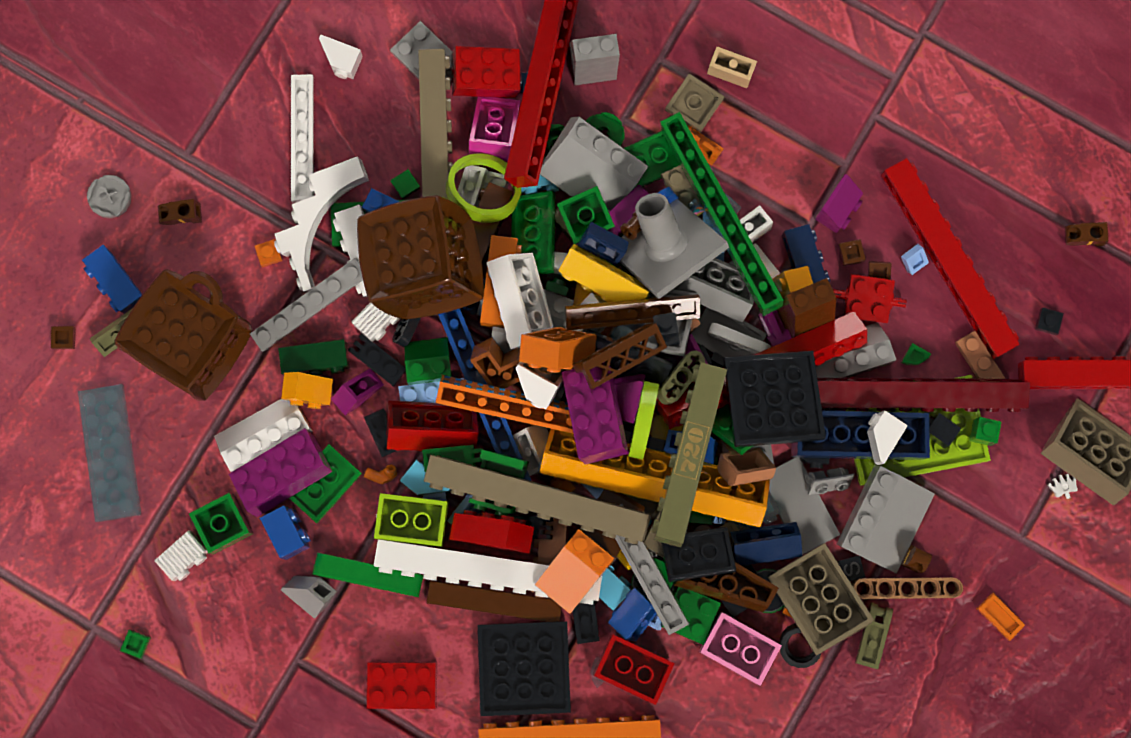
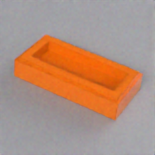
M991 593L976 608L1008 641H1011L1025 626L994 593Z

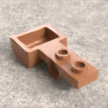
M711 432L710 436L718 442L716 455L720 457L718 472L729 486L769 480L774 477L776 467L760 447L749 449L743 455H740Z

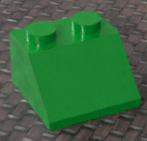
M598 186L557 204L574 244L579 243L591 222L606 230L615 227Z
M448 337L412 341L404 347L408 385L437 382L441 380L442 375L452 377Z

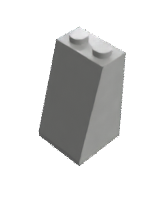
M617 34L575 39L569 43L574 85L617 80L620 57Z

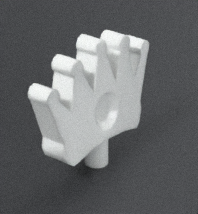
M1069 474L1065 475L1066 479L1062 475H1058L1059 482L1056 478H1053L1054 486L1051 483L1047 486L1052 490L1055 497L1058 498L1065 494L1066 499L1071 498L1069 492L1077 491L1076 479L1073 476L1071 480Z

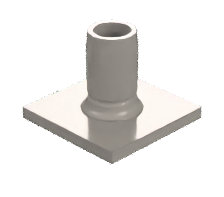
M652 193L642 197L635 206L641 231L634 240L628 239L625 235L621 237L627 240L629 245L626 254L619 263L652 294L660 299L728 249L729 246L725 239L678 199L669 204L664 195Z

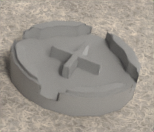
M104 175L94 180L88 188L87 200L93 212L103 218L119 217L127 211L131 204L132 195L129 186L123 179L115 175Z

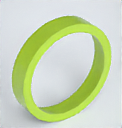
M483 153L470 154L457 160L451 167L446 181V194L450 201L459 205L473 221L497 222L513 213L521 195V188L512 185L514 196L505 206L497 209H481L466 202L457 192L454 182L455 174L459 170L472 165L488 166L505 175L507 162L496 156Z
M644 381L628 457L641 460L644 458L659 384Z

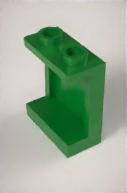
M481 450L482 468L525 479L529 461L490 450ZM469 498V503H473L474 508L487 511V508L496 510L495 514L500 516L516 513V507L507 505V508L493 505L494 501L489 499L481 502Z

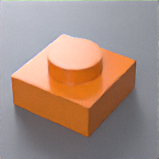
M276 239L255 245L261 267L283 261L281 254L277 252L274 245Z

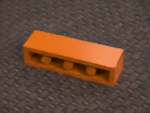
M491 235L488 262L508 254H521L522 245H518V238ZM487 266L480 324L486 327L504 328Z

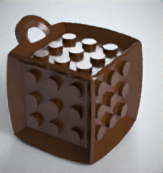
M438 195L426 196L390 204L358 217L357 243L363 283L368 301L379 310L397 318L413 319L453 311L476 303L484 298L482 262L474 225L467 212L456 203Z
M166 269L159 274L135 304L114 341L121 351L127 353L154 373L187 392L194 399L205 401L223 381L239 358L251 336L252 327L246 319L238 316L229 306L222 302L221 288L210 275L201 271H193L184 277ZM200 283L206 286L211 295L210 299L192 288L193 285Z

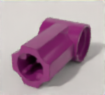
M777 310L765 316L762 313L758 315L761 325L767 334L766 342L771 347L792 338L788 329L784 328Z

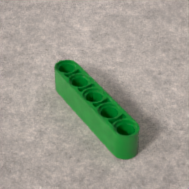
M317 553L312 575L418 598L424 576L415 574L414 577L402 576L399 570H392V574L378 572L379 567H374L373 564Z

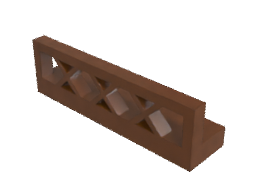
M657 323L645 324L572 365L576 373L583 372L590 389H594L666 349L667 345ZM652 335L655 336L659 345L654 349L646 347L648 338ZM632 346L640 348L636 359L628 357ZM614 356L621 358L620 366L616 370L609 368L611 358ZM594 367H599L603 369L601 378L594 381L590 370Z

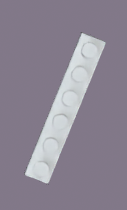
M291 75V201L296 203L314 196L308 182H311L309 175L314 173L313 75Z

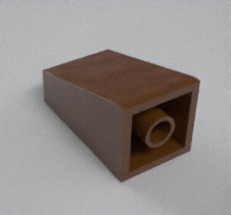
M825 278L786 295L783 299V307L777 309L784 328H787L791 337L794 338L835 320L837 298L828 279Z

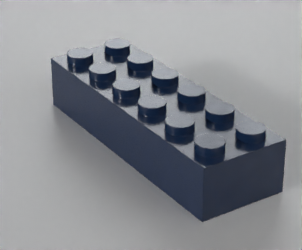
M822 411L826 435L825 440L791 443V457L873 459L867 434L870 427L868 423L871 417L879 412ZM888 412L908 425L888 459L923 460L930 458L929 413Z

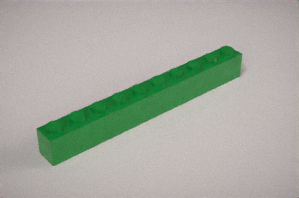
M678 112L661 121V131L715 230L727 241L729 248L726 250L760 312L765 316L783 307L784 300L681 113Z

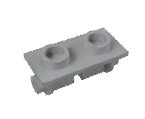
M843 467L827 470L828 477H826L824 471L810 472L805 476L806 483L811 485L808 495L848 489L854 474H849L848 470Z

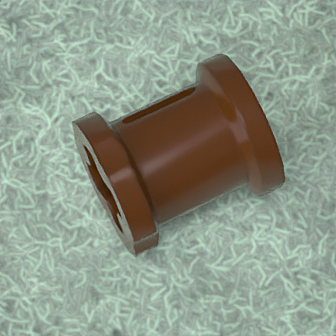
M636 211L627 223L620 226L621 232L630 240H634L641 231Z

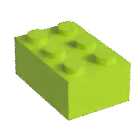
M380 493L374 539L443 548L449 503L447 501Z

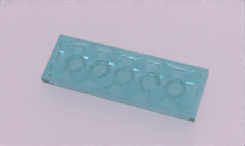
M119 384L78 391L95 522L141 515L124 385Z

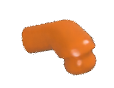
M387 465L385 469L378 472L368 467L364 478L383 485L394 480L397 476V468L394 465Z

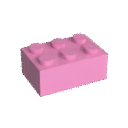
M719 612L704 645L700 647L698 652L761 686L782 645L723 612Z

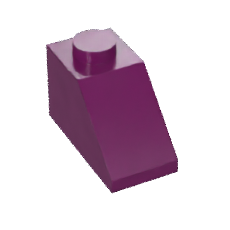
M369 368L344 383L331 400L344 415H347L361 406L384 384Z

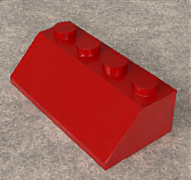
M388 401L387 449L422 451L424 449L474 445V449H476L478 439L477 412L438 403Z

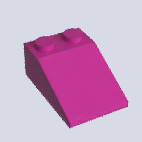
M496 97L477 98L469 139V155L477 153L489 154L508 162L519 114L520 100Z

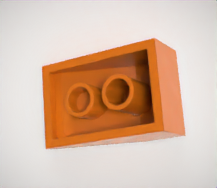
M578 529L536 582L535 586L571 614L612 564L614 557Z

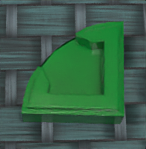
M912 343L901 363L909 366L918 365L926 361L931 353Z

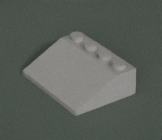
M571 117L545 157L540 175L571 197L598 186L610 212L637 185L648 166L582 118Z
M874 465L836 544L897 574L935 493L882 466Z

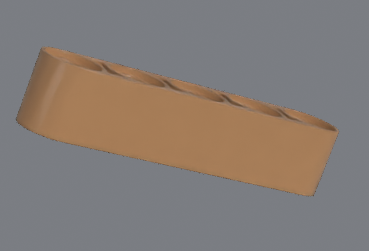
M864 578L854 580L851 583L856 592L859 583L865 584L866 593L864 595L858 594L860 599L956 598L963 592V585L957 578ZM882 582L886 583L889 588L886 595L881 594L879 591V585ZM904 582H907L911 587V591L907 595L901 590ZM926 582L931 583L933 586L931 594H927L924 591V584ZM948 582H952L955 586V591L952 594L946 591Z

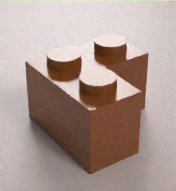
M493 337L473 347L470 361L488 385L505 389L520 381L516 371L519 363L520 348H515L504 354Z

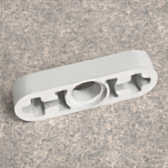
M711 323L707 333L711 337L754 354L771 348L769 344L717 323Z

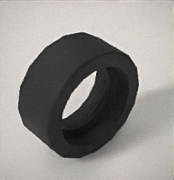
M796 623L789 625L780 637V645H782L780 653L783 659L789 665L796 668H807L814 665L820 659L822 653L816 656L812 652L806 657H797L790 653L788 649L789 638L796 633H801Z

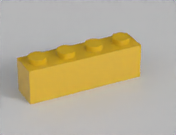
M576 244L572 245L558 270L565 279L579 282L583 289L589 292L595 291L606 302L645 299L649 293V290L639 280Z

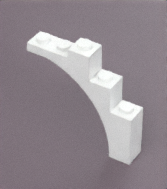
M358 156L310 174L311 182H308L312 194L316 195L292 204L294 211L291 212L294 222L299 225L275 233V248L278 253L286 257L291 256L289 258L290 265L293 270L297 271L299 277L296 278L297 285L305 293L315 287L310 273V254L313 239L322 218L342 195L352 188L369 181L364 164Z

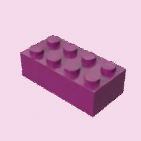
M594 367L590 370L594 381L601 378L602 368ZM575 369L563 371L562 377L578 458L586 465L629 454L614 379L612 378L600 386L590 389L583 372L576 373Z
M304 428L229 473V476L246 511L257 518L333 471L314 435Z

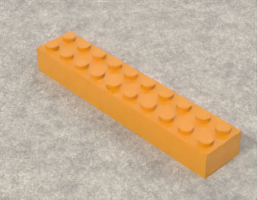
M550 429L539 473L659 503L660 497L665 498L666 489H663L666 475L670 476L672 468L668 467L671 454L646 448L643 460L628 457L629 454L585 465L578 458L574 434ZM627 443V447H628V451H629L631 444H628V443ZM704 462L691 511L761 527L767 509L770 479L729 486L718 472V465Z

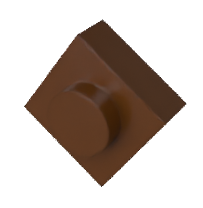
M861 239L838 245L843 266L866 260Z
M869 261L868 276L891 279L892 263Z
M51 326V349H75L76 328L74 326Z

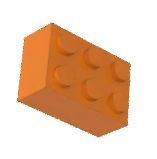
M563 327L521 334L519 362L528 363V367L531 368L545 367L548 372L554 373L561 372V369H573L572 364L595 352L597 335L577 330H567Z

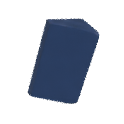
M591 222L577 246L616 266L626 254L629 242Z

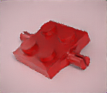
M850 274L849 285L846 291L833 289L834 293H837L835 294L836 298L844 299V315L855 312L860 320L888 323L892 307L906 308L904 303H907V299L894 298L895 280Z

